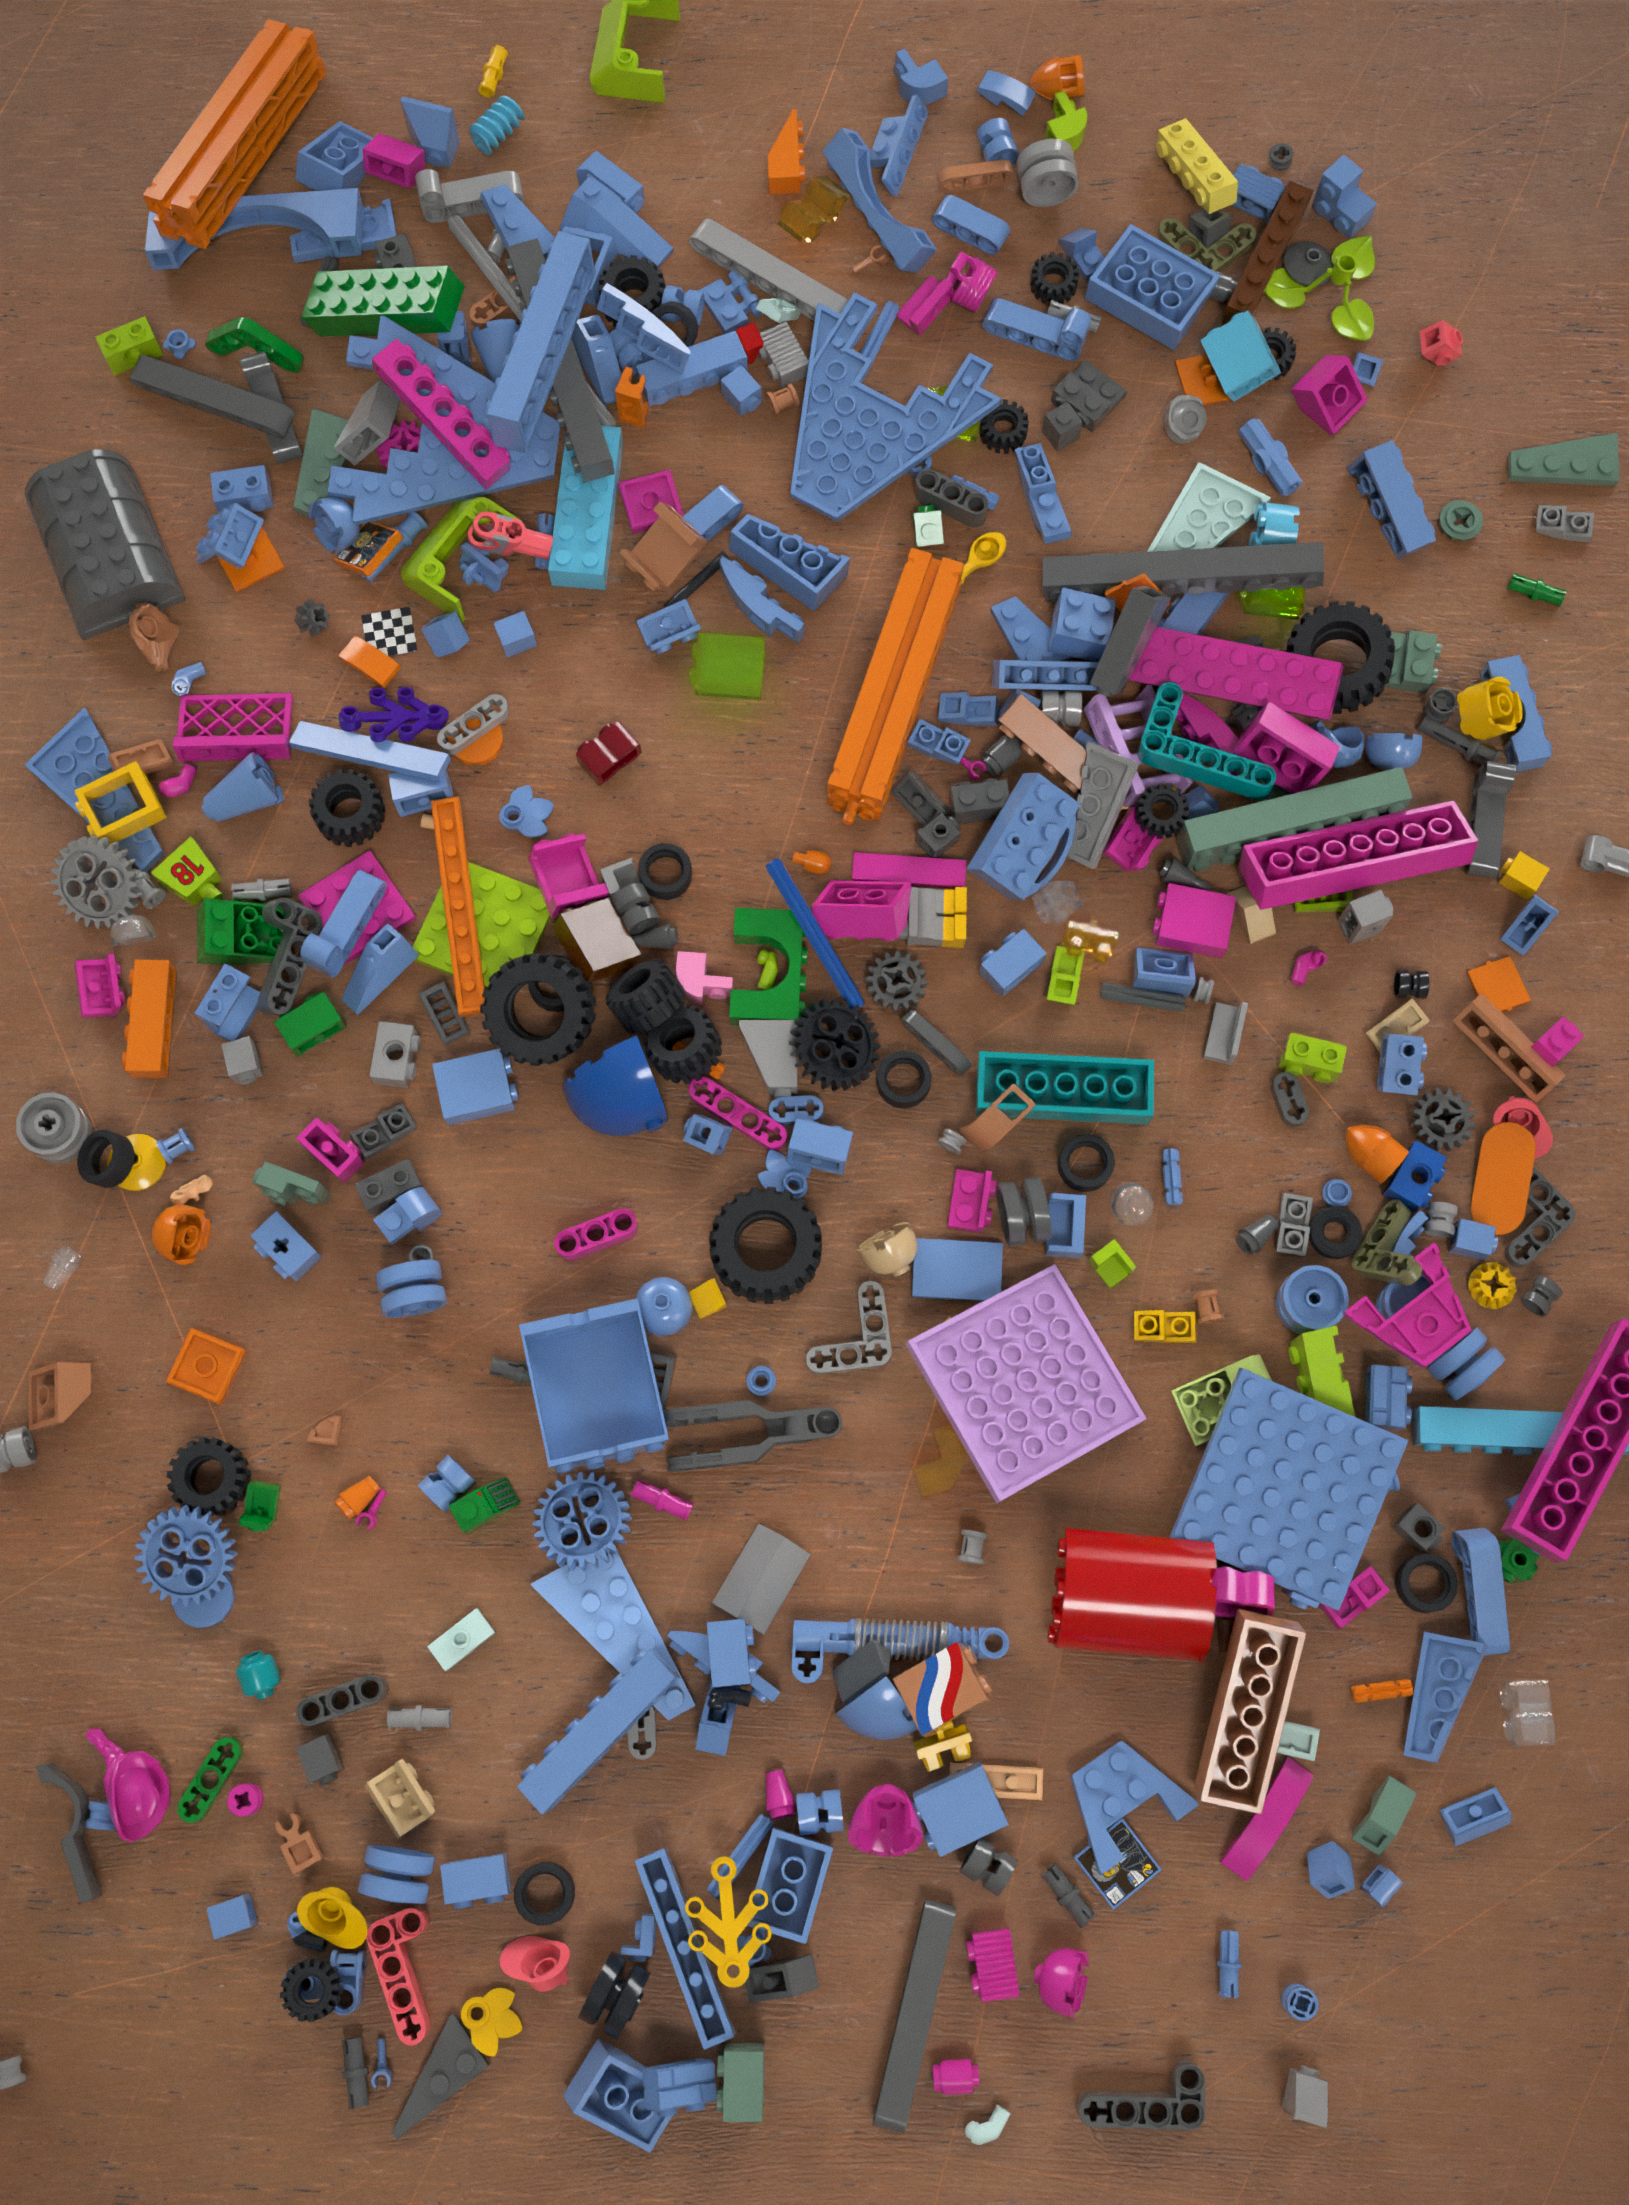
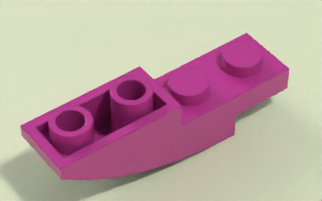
M1183 693L1175 718L1181 725L1183 737L1187 740L1205 744L1206 746L1232 754L1238 741L1232 730L1213 711L1201 702ZM1228 771L1233 776H1239L1234 771Z

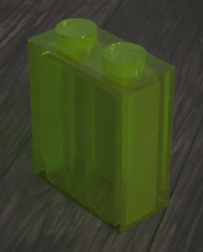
M699 633L698 643H693L692 659L696 660V668L690 669V685H694L695 695L761 700L766 650L765 637Z

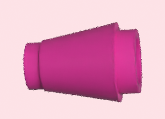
M783 1770L765 1774L766 1813H770L771 1820L795 1815L794 1807L797 1804Z

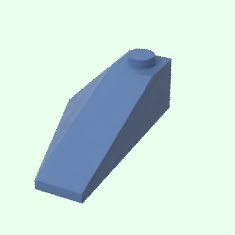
M591 176L573 193L559 228L561 232L564 226L571 228L578 227L598 234L605 233L613 237L618 254L626 256L627 259H630L631 255L637 256V259L640 260L642 257L648 259V263L654 262L657 265V269L674 251L667 241L619 197Z

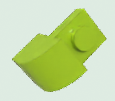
M1063 90L1054 96L1052 111L1056 118L1047 122L1045 139L1064 140L1071 145L1074 152L1084 140L1087 111L1085 107L1076 110L1074 101L1072 99L1069 100Z

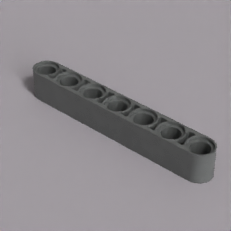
M145 355L139 356L129 377V381L141 389L278 438H284L295 415L291 408L282 403Z
M925 1899L875 2107L872 2122L874 2126L902 2134L905 2132L954 1924L955 1906L930 1899Z

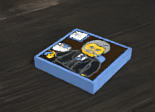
M1123 1818L1106 1830L1125 1859L1104 1874L1099 1875L1095 1867L1096 1862L1093 1851L1089 1844L1073 1856L1074 1860L1113 1910L1162 1870Z

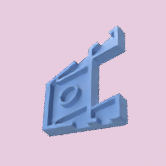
M1122 1740L1070 1775L1081 1816H1083L1087 1830L1089 1846L1092 1848L1095 1858V1867L1099 1875L1104 1874L1125 1859L1106 1829L1153 1795H1157L1174 1822L1199 1806L1195 1799Z

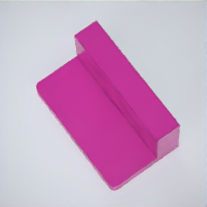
M929 276L897 313V318L920 336L951 301L954 295L952 284L946 279H943L940 283L934 277Z

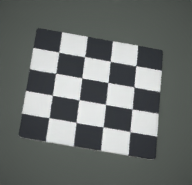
M410 607L361 616L365 641L387 656L417 651Z

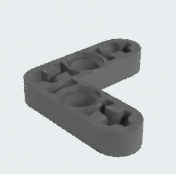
M1534 1167L1531 1178L1535 1181L1530 1183L1527 1203L1539 1216L1506 1247L1504 1253L1507 1262L1517 1268L1524 1267L1532 1262L1573 1223L1576 1216L1574 1207ZM1534 1186H1540L1546 1191V1199L1544 1201L1534 1199L1532 1196ZM1554 1199L1556 1202L1546 1210L1543 1206ZM1562 1209L1565 1211L1564 1219L1558 1221L1555 1216L1557 1211ZM1539 1226L1546 1230V1241L1540 1242L1534 1238L1533 1229ZM1528 1242L1532 1247L1524 1252V1258L1517 1259L1514 1256L1517 1252L1516 1249H1520Z

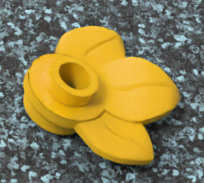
M495 1988L484 1997L470 1998L465 2002L461 2010L462 2022L471 2030L472 2044L477 2050L487 2056H496L499 2038L504 2039L515 2036L523 2029L518 2016L509 2009L514 2000L515 1993L508 1989ZM476 2007H480L483 2010V2017L480 2020H474L471 2017V2012Z

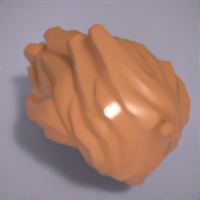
M137 603L136 609L133 610L129 618L131 638L139 650H141L142 655L146 656V662L155 666L156 672L169 669L167 659L176 638H178L179 626L170 623L167 616L152 603Z

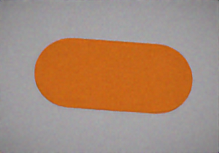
M1505 1122L1493 1126L1485 1134L1481 1144L1471 1202V1214L1475 1222L1495 1226V1235H1503L1514 1231L1522 1223L1527 1206L1536 1144L1532 1134L1525 1127L1517 1123Z

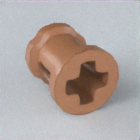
M792 383L786 384L785 388L776 392L768 391L765 393L767 404L774 416L778 415L780 410L792 405L794 407L799 406V398Z
M1217 1289L1202 1291L1192 1295L1193 1300L1197 1302L1200 1315L1198 1324H1210L1225 1319L1224 1314L1220 1313L1217 1300L1219 1291Z

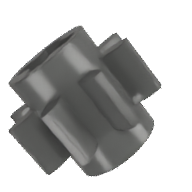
M309 600L304 602V605L295 608L298 613L294 621L300 628L301 633L309 631L310 636L320 634V631L328 629L326 623L330 615L323 607V603L315 606L314 601Z

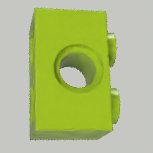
M145 316L95 336L114 376L134 368L140 355L154 359L163 356Z

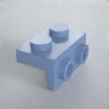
M686 599L635 621L648 652L656 650L657 655L671 649V642L681 639V642L685 643L696 638V631L701 629Z

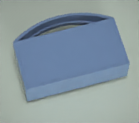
M1023 773L968 865L967 870L1007 899L1025 900L1026 897L1045 886L1064 863L1074 837L1076 811L1081 804L1041 774ZM1061 839L1059 848L1052 863L1047 868V870L1041 875V877L1037 879L1042 869L1047 865L1049 860L1052 858L1058 846L1059 840Z

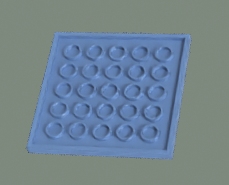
M1239 1367L1169 1538L1214 1542L1217 1559L1247 1572L1261 1571L1274 1577L1275 1584L1339 1611L1409 1440Z

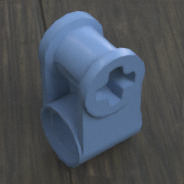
M333 1950L330 1957V1966H335L338 1969L336 1973L343 1980L340 1982V1986L343 1987V1990H349L354 1999L350 2008L342 2006L339 2002L334 2007L333 2012L339 2015H346L355 2012L363 2003L367 1954L366 1950H359L358 1953H340L339 1950ZM342 1964H354V1966H343Z

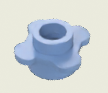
M179 329L173 330L168 334L163 346L166 350L172 351L175 358L182 359L190 349L195 348L196 342L193 338H188L184 330Z
M757 1929L756 1936L759 1939H765V1932ZM752 1934L737 1938L738 1949L741 1950L752 1938ZM766 1943L762 1944L749 1960V1967H752L755 1962L760 1960L767 1961L770 1959L772 1951L766 1946Z

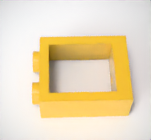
M137 761L74 791L79 800L75 802L77 810L82 818L87 816L90 822L86 826L90 836L97 835L98 840L108 837L109 845L119 842L167 818L145 772ZM134 781L146 807L102 828L90 802Z

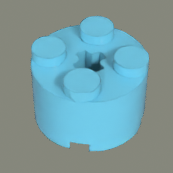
M1264 502L1263 505H1257L1254 514V521H1257L1256 532H1251L1249 546L1295 544L1299 523H1294V515H1299V507Z

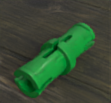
M1513 573L1509 581L1510 585L1507 587V590L1529 596L1530 600L1536 601L1538 599L1557 607L1562 605L1565 598L1564 595L1567 590L1545 584L1542 579L1538 578L1536 581L1517 573Z

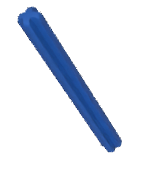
M781 859L772 860L766 865L767 871L844 1001L847 1000L849 1002L850 1010L856 1005L859 1008L865 1004L864 999Z

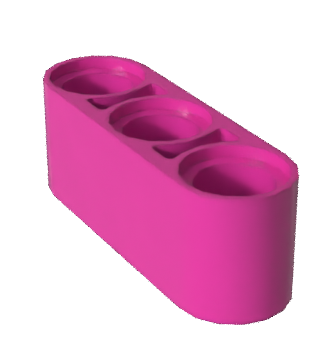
M618 1209L561 1231L555 1237L554 1246L563 1260L575 1261L630 1240L638 1231V1223L630 1210ZM626 1218L632 1221L630 1228L625 1231L616 1228L618 1221ZM601 1229L604 1231V1236L599 1241H591L589 1239L591 1231ZM569 1239L576 1241V1247L571 1252L561 1250L564 1241Z

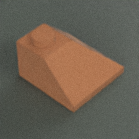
M56 1362L28 1372V1417L30 1431L63 1423L91 1394V1387L93 1385L91 1363Z

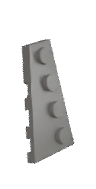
M1087 741L1086 764L1083 766L1081 775L1083 778L1081 794H1078L1077 802L1081 805L1078 808L1075 832L1068 858L1089 868L1096 869L1140 763Z

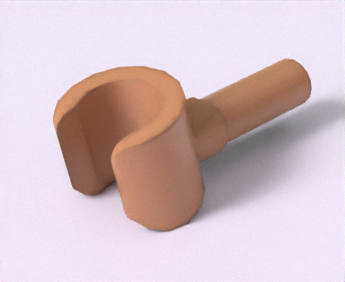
M874 246L870 251V256L853 266L852 269L857 273L875 262L884 265L889 261V256L882 255L878 258V255L885 249L881 246Z

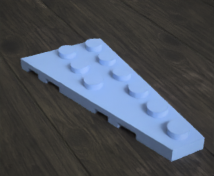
M610 1551L608 1553L609 1563L605 1562L602 1558L598 1559L597 1569L589 1562L586 1571L580 1568L579 1563L571 1571L566 1564L530 1584L619 1673L626 1675L633 1667L630 1664L631 1661L641 1651L644 1650L647 1653L649 1650H656L680 1676L653 1705L668 1721L696 1706L619 1554L617 1555Z

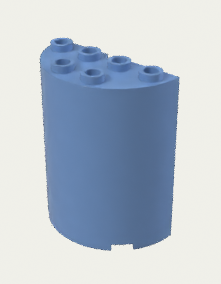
M638 1298L587 1309L581 1313H569L519 1325L549 1468L556 1469L557 1474L575 1470L574 1467L585 1465L587 1470H594L605 1467V1461L616 1459L617 1463H625L635 1460L634 1454L643 1451L652 1453L664 1449L663 1444L669 1441Z

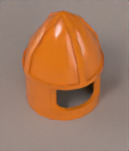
M1081 55L1062 58L1057 56L1045 61L1034 72L1029 82L1030 86L1037 94L1054 101L1055 94L1063 90L1068 98L1084 96Z
M1361 1124L1347 1129L1346 1144L1351 1159L1359 1169H1363L1379 1184L1383 1183L1395 1171L1409 1153L1389 1132L1379 1127Z

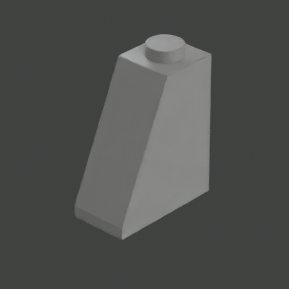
M381 380L362 395L334 446V450L354 466L389 437L399 400L398 396Z
M739 1020L740 1035L768 1094H774L775 1098L797 1094V1067H795L797 1057L790 1055L796 1050V1047L789 1045V1041L796 1038L790 1033L791 1029L797 1027L794 1020Z

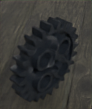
M825 998L819 1002V1005L816 1002L812 1003L809 1009L805 1008L800 1012L801 1017L799 1016L794 1020L797 1027L791 1029L790 1033L796 1038L789 1041V1045L795 1046L796 1050L790 1055L799 1057L800 1060L795 1064V1067L804 1066L805 1070L802 1076L811 1074L812 1085L820 1080L821 1089L823 1090L831 1084L833 1092L840 1089V1087H842L843 1091L851 1088V1085L855 1088L861 1084V1080L868 1079L870 1077L869 1073L876 1069L872 1062L877 1061L880 1056L873 1052L881 1048V1045L873 1043V1039L878 1037L879 1034L870 1032V1029L875 1024L874 1022L865 1023L864 1020L868 1015L867 1013L861 1016L857 1014L859 1006L856 1005L850 1010L847 1000L839 1006L837 998L831 1000L830 1003ZM821 1022L828 1026L829 1032L822 1028ZM847 1031L854 1035L855 1041L848 1037ZM815 1048L821 1051L822 1058L816 1055ZM841 1057L847 1060L849 1068L842 1064Z

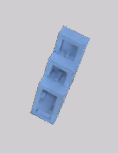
M606 283L602 289L597 310L617 320L616 329L636 339V349L682 374L691 353L688 347L654 314L631 297Z

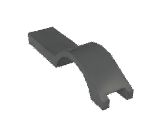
M54 1763L39 1765L36 1769L41 1783H53L62 1787L72 1799L75 1808L74 1822L69 1833L61 1840V1844L80 1902L92 1901L101 1897L102 1893L82 1836L87 1829L84 1827L85 1820L90 1816L88 1808L89 1798L82 1786Z

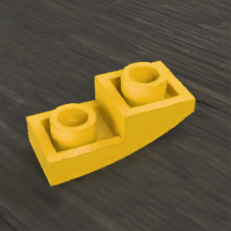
M1164 1310L1134 1311V1340L1160 1343H1197L1196 1312H1165Z

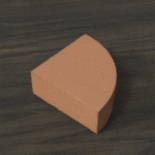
M331 1416L321 1421L310 1431L307 1442L338 1447L343 1417Z

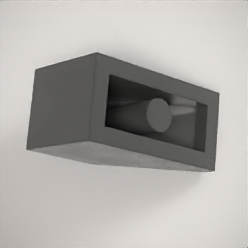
M812 1954L789 1957L749 1967V1976L745 1982L749 2002L794 1997L819 1987Z

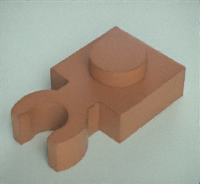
M297 1813L290 1815L293 1821V1827L290 1830L284 1827L282 1821L275 1823L277 1832L281 1836L286 1837L288 1841L281 1845L280 1848L293 1875L324 1859L311 1830L301 1833L302 1821Z

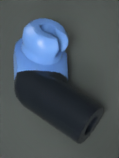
M297 1912L292 1913L288 1918L287 1927L294 1943L301 1947L324 1952L328 1941L306 1930L299 1922Z

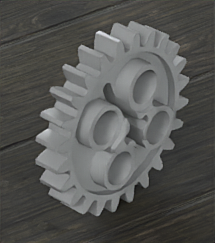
M97 835L88 837V839L84 836L77 839V841L74 840L67 843L68 847L59 850L62 856L54 858L55 863L59 866L51 869V872L56 874L57 878L51 880L50 883L58 885L59 888L52 893L62 897L58 905L66 904L68 906L65 912L66 915L72 912L76 913L75 922L85 918L86 927L95 923L97 929L105 925L109 928L116 923L119 924L125 921V917L134 913L131 908L139 906V902L134 898L143 894L140 890L136 889V886L143 884V881L135 879V875L140 873L141 870L132 869L131 867L136 861L135 858L127 860L125 857L128 849L119 852V842L109 845L108 837L98 840ZM87 857L91 859L93 863V868L89 866L87 862ZM112 872H113V873L116 875V877H117V880H118L117 883H116V882L113 880V878H112V875H111ZM76 881L81 885L82 891L78 890ZM100 896L105 899L106 906L102 904Z

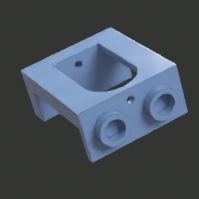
M224 964L195 1011V1015L213 1034L230 1042L241 1039L258 1011L257 1002L260 992L247 986L251 978L250 976Z

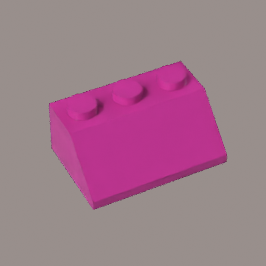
M831 880L813 903V915L824 934L830 939L841 937H854L857 940L881 938L884 941L898 939L907 924L912 888L911 882Z

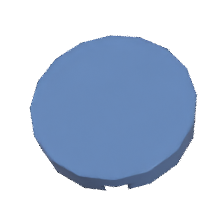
M193 1568V1576L198 1580H203L202 1572ZM231 1579L227 1583L222 1582L225 1587L220 1593L214 1590L215 1596L211 1600L204 1596V1600L199 1605L192 1598L191 1603L184 1607L182 1598H180L173 1605L178 1618L185 1624L197 1628L212 1627L224 1621L232 1611L235 1602V1592Z

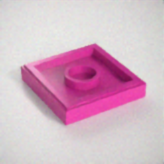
M670 469L618 483L632 534L650 529L659 517L654 508L660 501L671 505L682 517L684 516Z

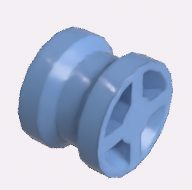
M89 1801L90 1816L85 1820L84 1827L97 1830H116L110 1818L108 1802Z

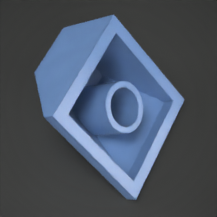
M402 96L400 101L409 135L416 147L424 149L425 162L436 167L451 168L460 143L452 108Z

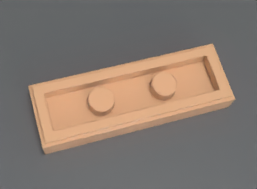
M950 1762L949 1775L972 1764ZM982 1764L997 1798L1042 1800L1043 1768Z

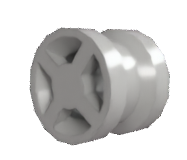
M21 2054L0 2061V2090L27 2081L26 2074L21 2072L20 2064L23 2061Z

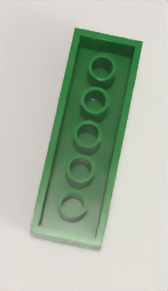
M448 265L321 271L316 273L301 318L319 337L378 335L380 316L389 318L413 334L447 333L451 331L465 285Z

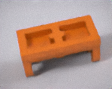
M625 366L615 389L619 420L644 428L646 425L645 418L649 411L648 402L645 401L643 404L642 391L646 383L645 376L641 375L640 381L637 384H632L633 368Z

